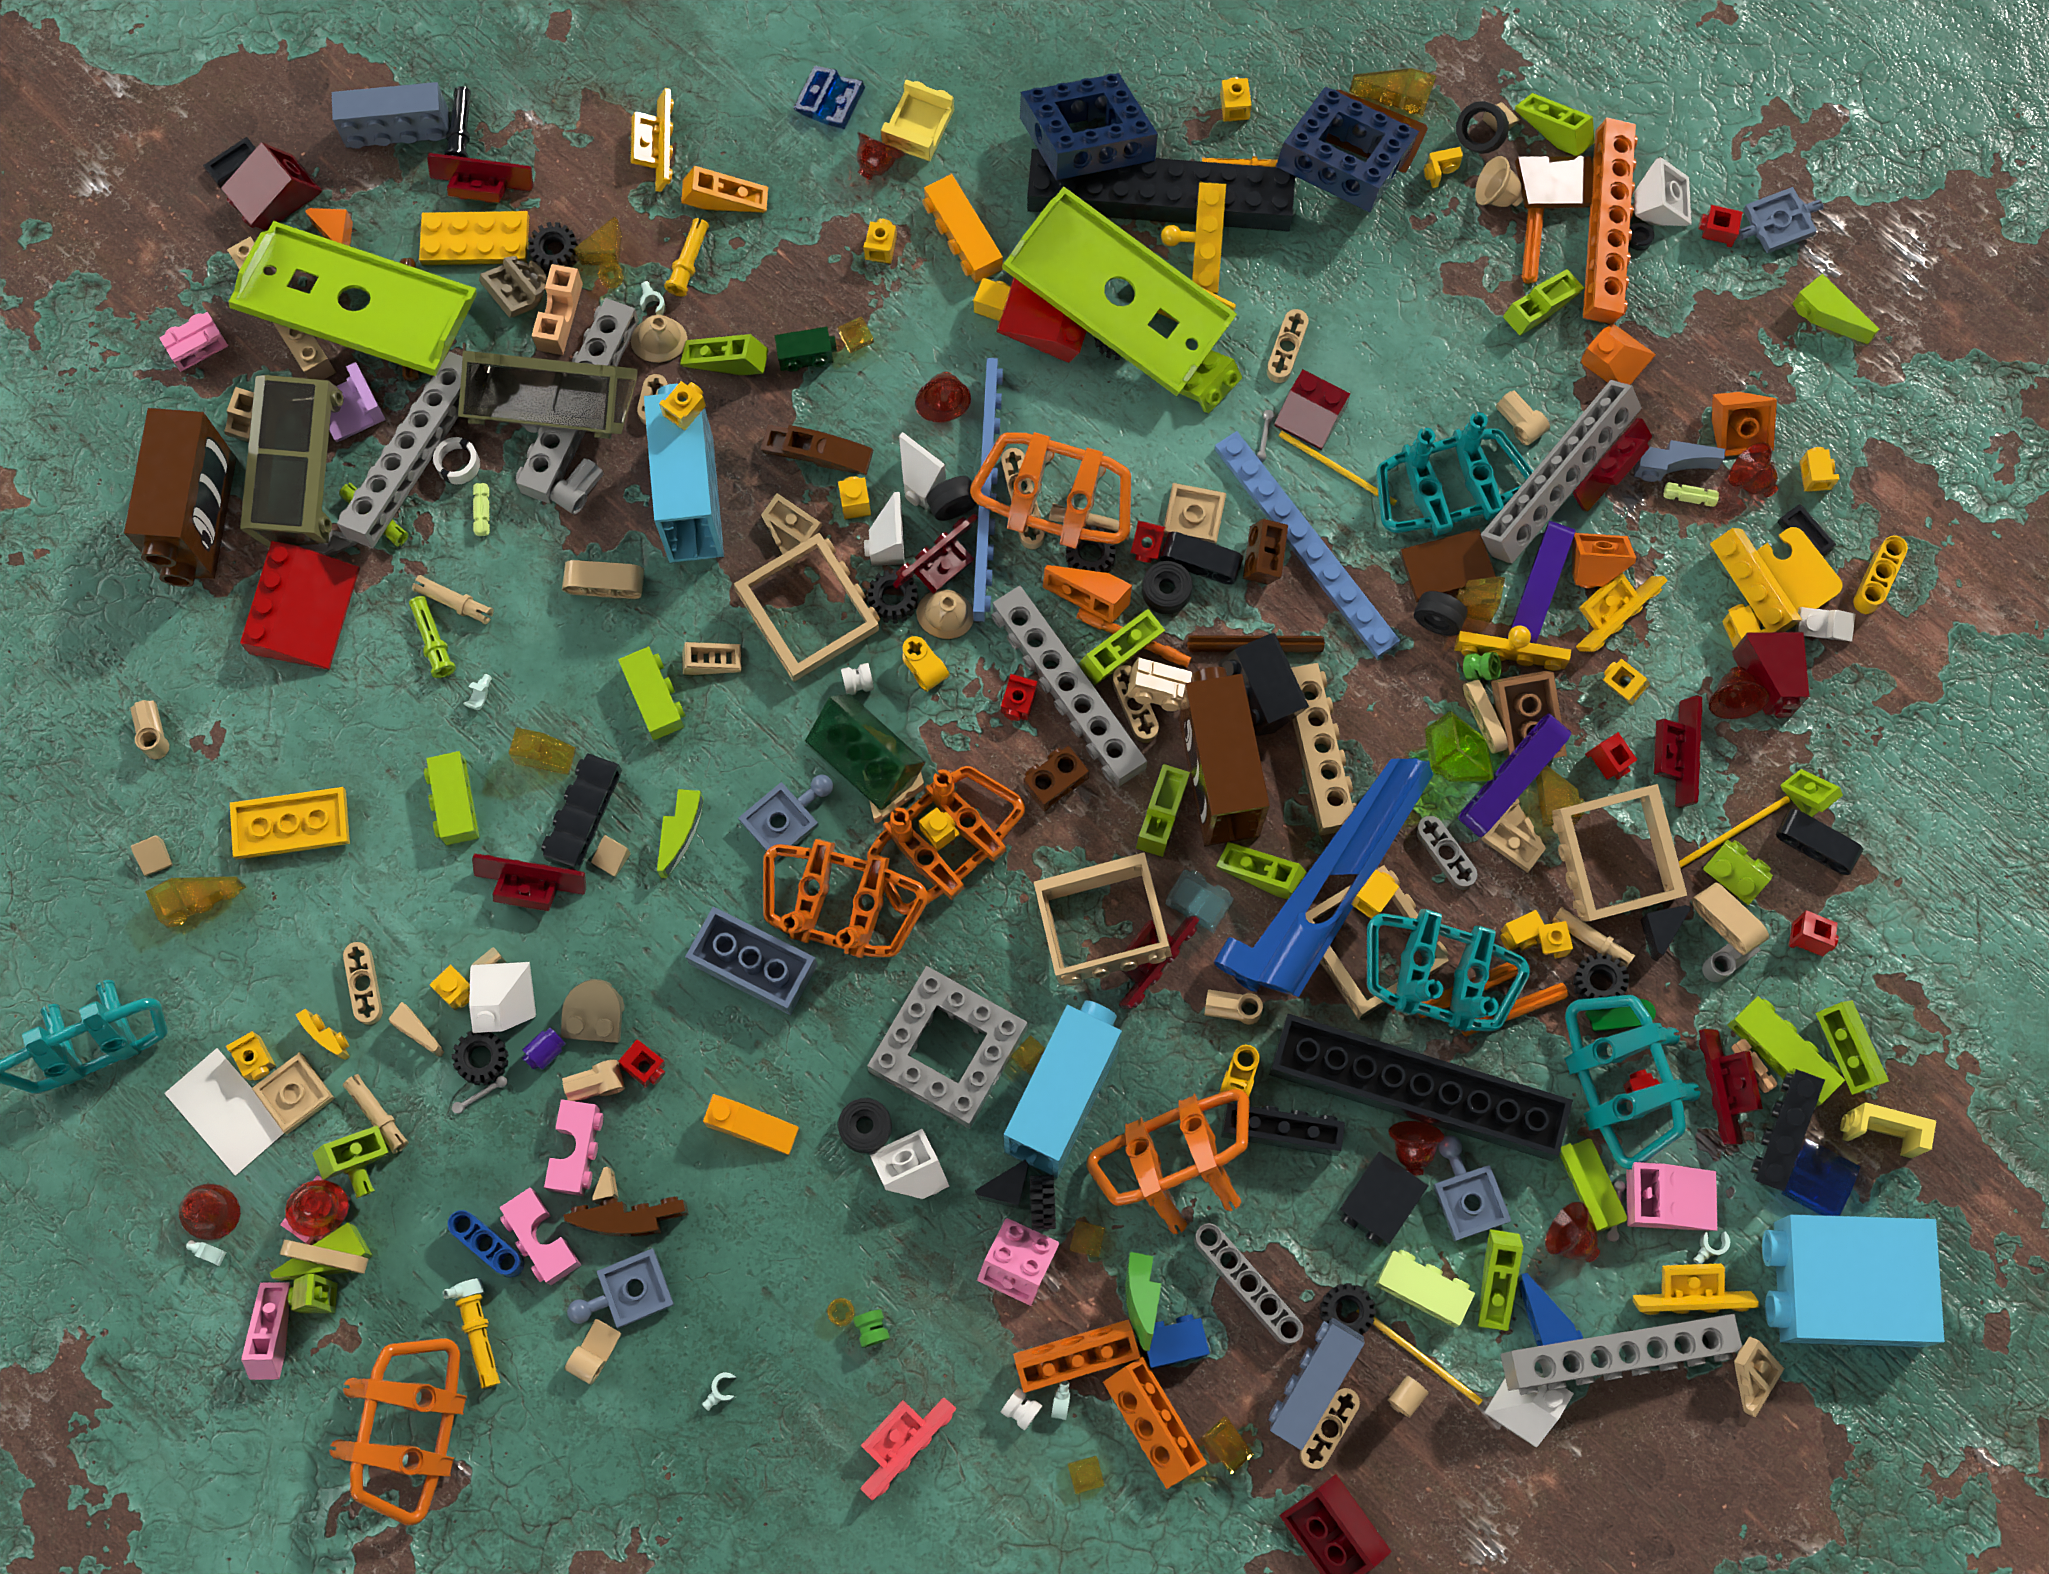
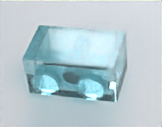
M1184 869L1168 894L1165 904L1186 917L1196 916L1200 919L1197 924L1215 933L1232 906L1234 898L1230 896L1231 893L1220 885L1214 887L1206 882V878L1201 873L1195 870L1189 872Z

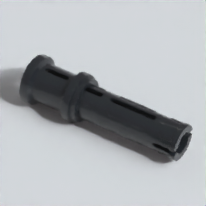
M458 86V88L454 89L451 128L446 133L448 148L445 150L444 155L468 158L466 147L470 141V135L467 131L471 90L464 86Z

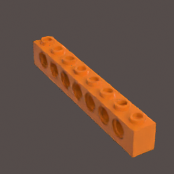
M1606 118L1595 130L1592 204L1590 205L1583 318L1607 324L1615 323L1623 316L1628 305L1627 300H1625V292L1629 284V277L1627 276V266L1630 262L1628 243L1632 236V230L1629 229L1630 219L1633 214L1631 196L1635 189V183L1632 182L1636 167L1634 150L1638 142V137L1635 135L1636 124Z

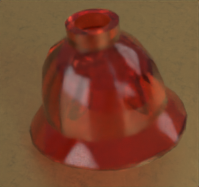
M857 133L860 141L856 153L857 162L860 167L857 173L868 180H872L873 176L886 173L896 159L906 155L905 152L877 141L864 133Z
M942 372L932 377L919 390L915 399V407L919 415L928 421L947 422L960 417L967 411L971 403V394L966 385L955 375L949 372Z
M1753 444L1741 453L1729 472L1728 482L1731 486L1741 487L1750 494H1763L1765 498L1777 492L1779 489L1776 484L1778 474L1777 468L1771 459L1772 448L1769 444Z
M1733 667L1720 679L1717 691L1710 697L1709 710L1716 717L1723 719L1745 718L1758 713L1768 704L1769 692L1745 668Z
M1419 1121L1398 1122L1393 1124L1388 1130L1389 1136L1395 1142V1151L1399 1162L1411 1174L1423 1175L1424 1168L1429 1166L1435 1157L1437 1146L1444 1140V1134L1438 1128Z
M327 1180L307 1182L298 1187L289 1197L285 1209L287 1222L295 1232L307 1237L323 1236L338 1228L344 1221L349 1208L348 1198L344 1190L333 1182Z
M203 1184L191 1189L184 1196L179 1207V1219L184 1229L192 1236L204 1240H215L228 1235L237 1226L241 1214L239 1202L234 1194L227 1188L215 1184Z
M1572 1202L1566 1205L1556 1215L1548 1229L1545 1239L1547 1252L1553 1255L1560 1254L1570 1260L1584 1259L1586 1262L1594 1261L1600 1254V1249L1597 1247V1232L1589 1220V1211L1586 1205L1582 1202Z

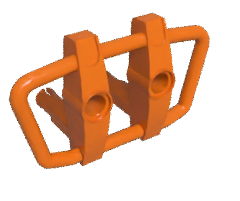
M1007 432L1000 435L970 487L971 497L978 505L1008 518L1007 529L1024 533L1028 526L1061 536V545L1074 549L1078 547L1080 539L1107 544H1119L1128 537L1130 532L1131 473L1129 469L1116 460L1104 456V452L1088 447L1086 450L1059 443L1051 440L1050 436L1034 432L1032 435L1029 433ZM1026 444L1029 446L1018 477L1014 482L1011 507L983 495L981 488L1006 445ZM1055 453L1082 461L1071 493L1067 497V508L1063 525L1031 516L1038 494L1042 489L1045 465L1054 458ZM1106 468L1120 476L1119 530L1116 533L1084 529L1090 511L1094 506L1098 479L1105 474ZM1026 478L1034 482V490L1030 494L1024 493L1021 488V483ZM1077 494L1085 495L1088 500L1087 506L1082 510L1074 505V498Z
M971 766L961 767L951 773L944 769L938 770V775L934 774V782L925 786L926 793L907 810L899 807L895 808L896 813L891 812V820L883 824L884 831L878 835L867 853V859L870 854L879 855L886 843L892 839L913 864L915 870L934 885V887L927 891V904L943 893L953 900L965 889L964 884L961 882L962 879L987 857L995 862L1007 850L1002 840L1022 818L1025 811L1024 801L1017 793ZM968 777L1013 804L1014 809L997 830L993 832L981 818L978 811L955 792L954 783ZM932 802L936 804L941 812H947L956 824L955 828L960 833V836L978 849L955 872L940 857L937 850L932 845H929L912 828L911 821ZM965 818H972L976 822L974 826L969 828L963 827L960 824ZM923 855H930L934 859L929 865H922L918 861ZM886 881L884 892L892 907L897 912L908 915L916 899L910 903H904L894 884Z
M815 839L812 848L777 844L766 851L763 858V916L767 923L786 934H790L789 938L793 940L796 939L804 943H809L810 940L844 949V954L853 955L858 958H863L864 955L869 957H893L900 952L928 901L927 890L920 882L888 869L889 858L870 854L868 861L834 852L835 843L821 839ZM777 856L808 859L803 877L798 885L799 892L795 911L785 914L781 918L774 913L775 858ZM832 863L864 872L857 894L853 899L850 925L840 930L837 935L814 929L825 897L829 892ZM813 879L820 885V890L816 895L811 894L808 889V884ZM886 881L914 892L917 896L916 901L891 945H869L879 912L884 904L883 897ZM867 894L871 895L875 901L874 907L871 910L865 909L862 904V900Z
M1231 1089L1198 1100L1196 1095L1193 1094L1189 1098L1182 1101L1179 1100V1107L1144 1122L1142 1117H1140V1119L1132 1123H1126L1125 1133L1097 1147L1089 1154L1086 1160L1087 1170L1110 1203L1122 1206L1146 1199L1149 1205L1154 1206L1160 1217L1164 1219L1172 1234H1179L1175 1225L1183 1232L1187 1227V1222L1177 1209L1176 1202L1168 1189L1201 1175L1204 1181L1209 1183L1225 1210L1233 1211L1229 1202L1231 1201L1235 1209H1237L1241 1204V1199L1231 1185L1230 1178L1223 1165L1242 1154L1248 1146L1249 1097L1244 1091L1239 1089ZM1237 1101L1236 1143L1218 1154L1215 1135L1209 1126L1204 1111ZM1180 1120V1129L1185 1136L1196 1164L1163 1178L1161 1159L1157 1154L1150 1132ZM1126 1146V1153L1130 1158L1140 1188L1119 1194L1098 1165V1162Z
M442 1338L389 1344L381 1350L371 1371L370 1379L350 1378L344 1383V1385L350 1386L349 1388H343V1392L347 1397L365 1399L356 1442L337 1439L331 1444V1447H336V1450H329L330 1455L337 1460L342 1459L352 1462L350 1468V1493L356 1502L404 1525L418 1524L426 1517L439 1477H451L450 1472L454 1458L446 1456L454 1416L455 1414H464L463 1410L467 1396L457 1393L460 1350L452 1340ZM446 1351L448 1354L445 1390L435 1388L429 1384L383 1381L384 1372L392 1356ZM420 1391V1392H421V1400H420V1402L417 1404V1402H416V1395H417V1393ZM382 1402L395 1405L409 1411L441 1412L442 1418L435 1452L424 1451L407 1445L394 1446L369 1443L377 1403ZM407 1453L408 1462L403 1466V1457ZM364 1464L405 1475H427L415 1511L409 1513L364 1491Z

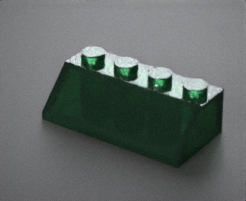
M851 694L829 696L805 739L808 745L879 810H884L911 787L926 763Z

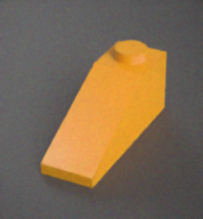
M694 166L683 179L681 203L704 210L765 213L767 210L768 187Z
M715 1094L711 1098L703 1119V1123L708 1128L790 1155L799 1127Z

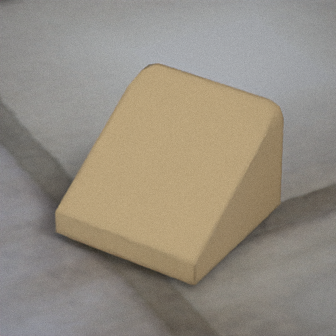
M1502 102L1496 104L1506 113L1509 129L1520 121ZM1485 112L1483 120L1496 132L1497 121L1491 113Z
M157 835L131 846L132 852L145 877L172 866L164 840Z
M604 835L591 863L616 877L631 853L628 848Z
M493 947L472 965L506 963V961Z
M609 1167L603 1168L593 1194L592 1201L596 1204H600L603 1200L619 1198L615 1174Z

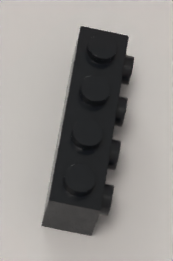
M1793 1068L1792 1073H1786L1781 1089L1785 1090L1782 1101L1776 1100L1771 1113V1117H1774L1775 1120L1771 1129L1766 1128L1761 1140V1145L1765 1146L1761 1157L1756 1155L1750 1171L1754 1173L1753 1179L1755 1181L1785 1192L1825 1079Z
M1233 1101L1232 1103H1227L1225 1107L1221 1138L1236 1140L1237 1101ZM1249 1104L1248 1142L1338 1156L1342 1150L1345 1122L1337 1121V1117L1320 1115V1118L1308 1116V1113L1304 1111L1292 1110L1291 1113L1281 1112L1279 1108L1273 1106L1256 1108L1250 1107Z

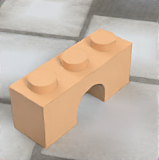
M551 264L545 286L547 292L545 313L538 312L532 332V339L538 351L564 354L583 286L579 271L576 268Z

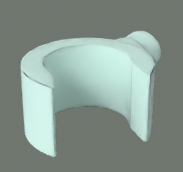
M643 282L641 284L643 296L640 299L642 312L646 309L649 302L657 301L660 304L656 309V314L663 315L666 310L663 296L653 291L649 282Z
M484 674L478 683L472 682L469 685L470 688H473V693L469 701L463 703L465 706L475 710L482 708L487 698L489 683L492 680L490 675Z
M1707 1232L1703 1233L1700 1237L1701 1249L1693 1259L1694 1262L1702 1264L1711 1256L1725 1253L1730 1246L1729 1235L1726 1232L1721 1233L1722 1246L1719 1250H1714L1708 1244Z
M191 1240L186 1245L187 1250H191L196 1257L218 1266L221 1265L227 1253L204 1242L200 1243Z
M475 1278L461 1282L450 1289H445L443 1296L445 1299L457 1298L460 1300L475 1294L483 1295L485 1292L481 1278Z
M721 1373L714 1378L712 1393L702 1403L708 1411L721 1400L731 1401L736 1398L732 1395L723 1396L718 1391V1384L722 1379L737 1378L731 1373Z
M1068 1381L1059 1382V1387L1055 1391L1052 1418L1066 1420L1071 1393L1069 1392Z

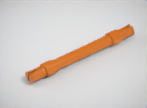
M1080 608L1076 619L1111 634L1116 633L1122 628V626L1115 623L1111 624ZM1155 641L1144 647V649L1160 655L1161 658L1186 668L1192 658L1168 645L1164 646Z

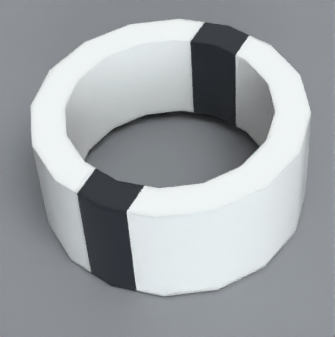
M460 437L448 438L442 441L434 451L433 463L441 478L446 482L455 485L464 484L471 481L477 475L480 468V458L468 440ZM454 449H464L471 453L469 464L460 471L450 472L442 467L444 456Z

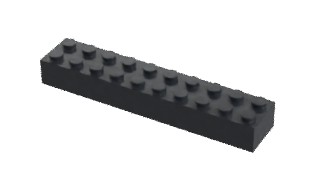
M1032 149L1027 211L1042 212L1051 199L1057 196L1060 190L1065 187L1106 218L1196 224L1199 182L1226 184L1223 227L1290 232L1293 217L1295 176L1277 167L1156 158L1155 161L1056 180L1039 150Z
M1287 1014L1284 1020L1269 1075L1548 1161H1553L1559 1157L1573 1102L1572 1099L1292 1014Z

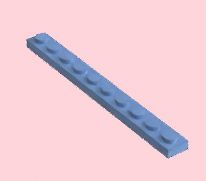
M987 358L981 466L995 444V434H1000V418H996V409L1001 410L1002 393H997V385H1002L1003 369L998 368V358ZM998 468L992 469L981 488L983 495L996 500V493H992V484H997ZM979 505L973 618L974 621L985 622V612H991V596H986L987 586H992V570L987 569L988 561H993L994 544H989V535H995V519L990 518L991 510Z
M1238 431L1217 443L1214 450L1265 516L1271 521L1288 525L1286 543L1375 658L1378 659L1399 645L1400 639Z

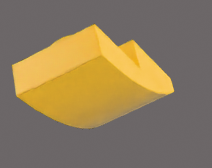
M307 1009L295 1014L304 1029L320 1045L344 1060L350 1057L346 1051L349 1044L342 1032L336 1033L330 1027L325 1029L326 1027L321 1017L317 1013L313 1015Z

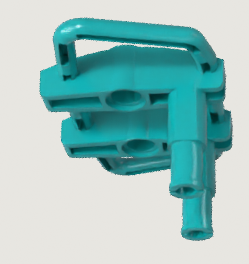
M1477 412V415L1473 413L1464 430L1456 429L1452 435L1453 437L1434 442L1436 436L1432 429L1425 428L1424 433L1423 429H1420L1417 439H1415L1412 446L1404 445L1401 450L1402 452L1391 456L1377 467L1376 474L1381 522L1388 531L1393 533L1430 528L1435 537H1437L1438 535L1451 532L1455 522L1482 514L1487 521L1494 519L1521 486L1500 495L1493 475V468L1480 446L1482 440L1495 439L1525 480L1534 471L1502 430L1496 428L1485 429L1488 418L1482 412ZM1455 447L1465 479V487L1470 491L1477 505L1449 513L1442 492V484L1437 479L1429 458L1431 454ZM1401 463H1405L1414 495V502L1419 507L1424 518L1402 522L1393 521L1387 471ZM1473 475H1481L1485 480H1477ZM1429 490L1434 495L1426 496L1422 491Z
M1421 909L1417 919L1382 913L1374 916L1369 921L1367 926V988L1371 994L1385 1003L1395 1006L1396 1011L1409 1015L1418 1013L1448 1022V1027L1464 1032L1470 1030L1496 1031L1503 1026L1529 978L1530 968L1522 956L1494 944L1495 930L1474 926L1472 932L1469 933L1441 924L1442 914L1428 909ZM1382 925L1412 930L1405 950L1401 954L1396 994L1379 985V927ZM1438 935L1466 943L1459 965L1454 972L1455 980L1450 1011L1422 1003L1439 998L1443 993V986L1440 981L1428 980L1431 967L1435 962ZM1416 951L1422 956V962L1419 966L1416 965L1413 959ZM1492 955L1515 965L1518 969V974L1499 1008L1495 998L1482 996L1485 984L1489 979ZM1469 968H1472L1476 974L1473 982L1467 976ZM1495 1014L1493 1019H1478Z
M104 980L105 988L102 987L100 982L96 985L95 988L101 1004L95 1001L79 1008L82 1021L69 1027L64 1025L58 1004H49L50 1012L44 1006L40 1012L47 1031L38 1026L22 1033L25 1048L0 1060V1083L29 1093H42L65 1084H72L110 1064L140 1054L142 1050L162 1040L168 1033L162 1006L154 998H143L122 1005L113 980ZM143 1010H150L155 1030L137 1040L131 1032L127 1016ZM89 1031L99 1045L101 1052L107 1054L82 1064L76 1057L71 1038ZM32 1057L43 1071L45 1077L48 1078L34 1082L4 1071Z
M1621 995L1573 1001L1565 1012V1021L1573 1053L1566 1056L1564 1060L1567 1064L1569 1075L1578 1074L1590 1110L1583 1115H1585L1589 1131L1600 1129L1618 1165L1625 1169H1632L1634 1162H1647L1684 1134L1686 1123L1682 1102L1696 1101L1700 1097L1701 1091L1694 1090L1699 1088L1696 1083L1690 1082L1685 1084L1682 1083L1681 1079L1674 1080L1662 1046H1675L1678 1044L1680 1035H1674V1033L1679 1031L1673 1027H1662L1661 1023H1653L1650 1014L1639 998L1634 995ZM1631 1007L1642 1027L1609 1037L1598 1038L1593 1043L1583 1047L1577 1014L1579 1011ZM1608 1044L1611 1045L1613 1050L1611 1057L1607 1053ZM1650 1049L1662 1083L1631 1093L1619 1094L1614 1099L1601 1104L1589 1070L1612 1063H1620L1632 1055ZM1628 1100H1630L1633 1105V1110L1631 1113L1627 1109ZM1670 1105L1673 1128L1633 1157H1627L1611 1125L1633 1119H1641L1646 1114Z

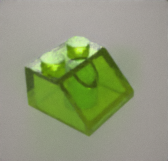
M1449 711L1425 728V744L1428 749L1430 768L1436 775L1440 774L1449 782L1490 781L1494 778L1489 748L1484 737L1453 712Z

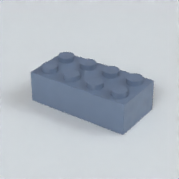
M438 82L332 92V119L346 148H361L369 145L386 146L390 143H414L415 141L422 140L439 141L446 138V133L450 129L449 109Z
M714 906L685 956L689 965L790 1016L818 966L815 957Z
M1333 1317L1329 1324L1323 1321L1315 1335V1341H1317L1315 1348H1307L1299 1362V1367L1302 1368L1298 1376L1292 1374L1284 1388V1394L1287 1396L1283 1402L1277 1400L1269 1414L1268 1420L1271 1422L1270 1431L1300 1450H1303L1365 1344L1364 1336Z

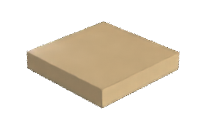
M1173 483L1164 527H1166L1164 537H1167L1168 533L1173 531L1216 544L1226 493Z
M300 1052L252 1087L254 1093L286 1135L335 1099Z

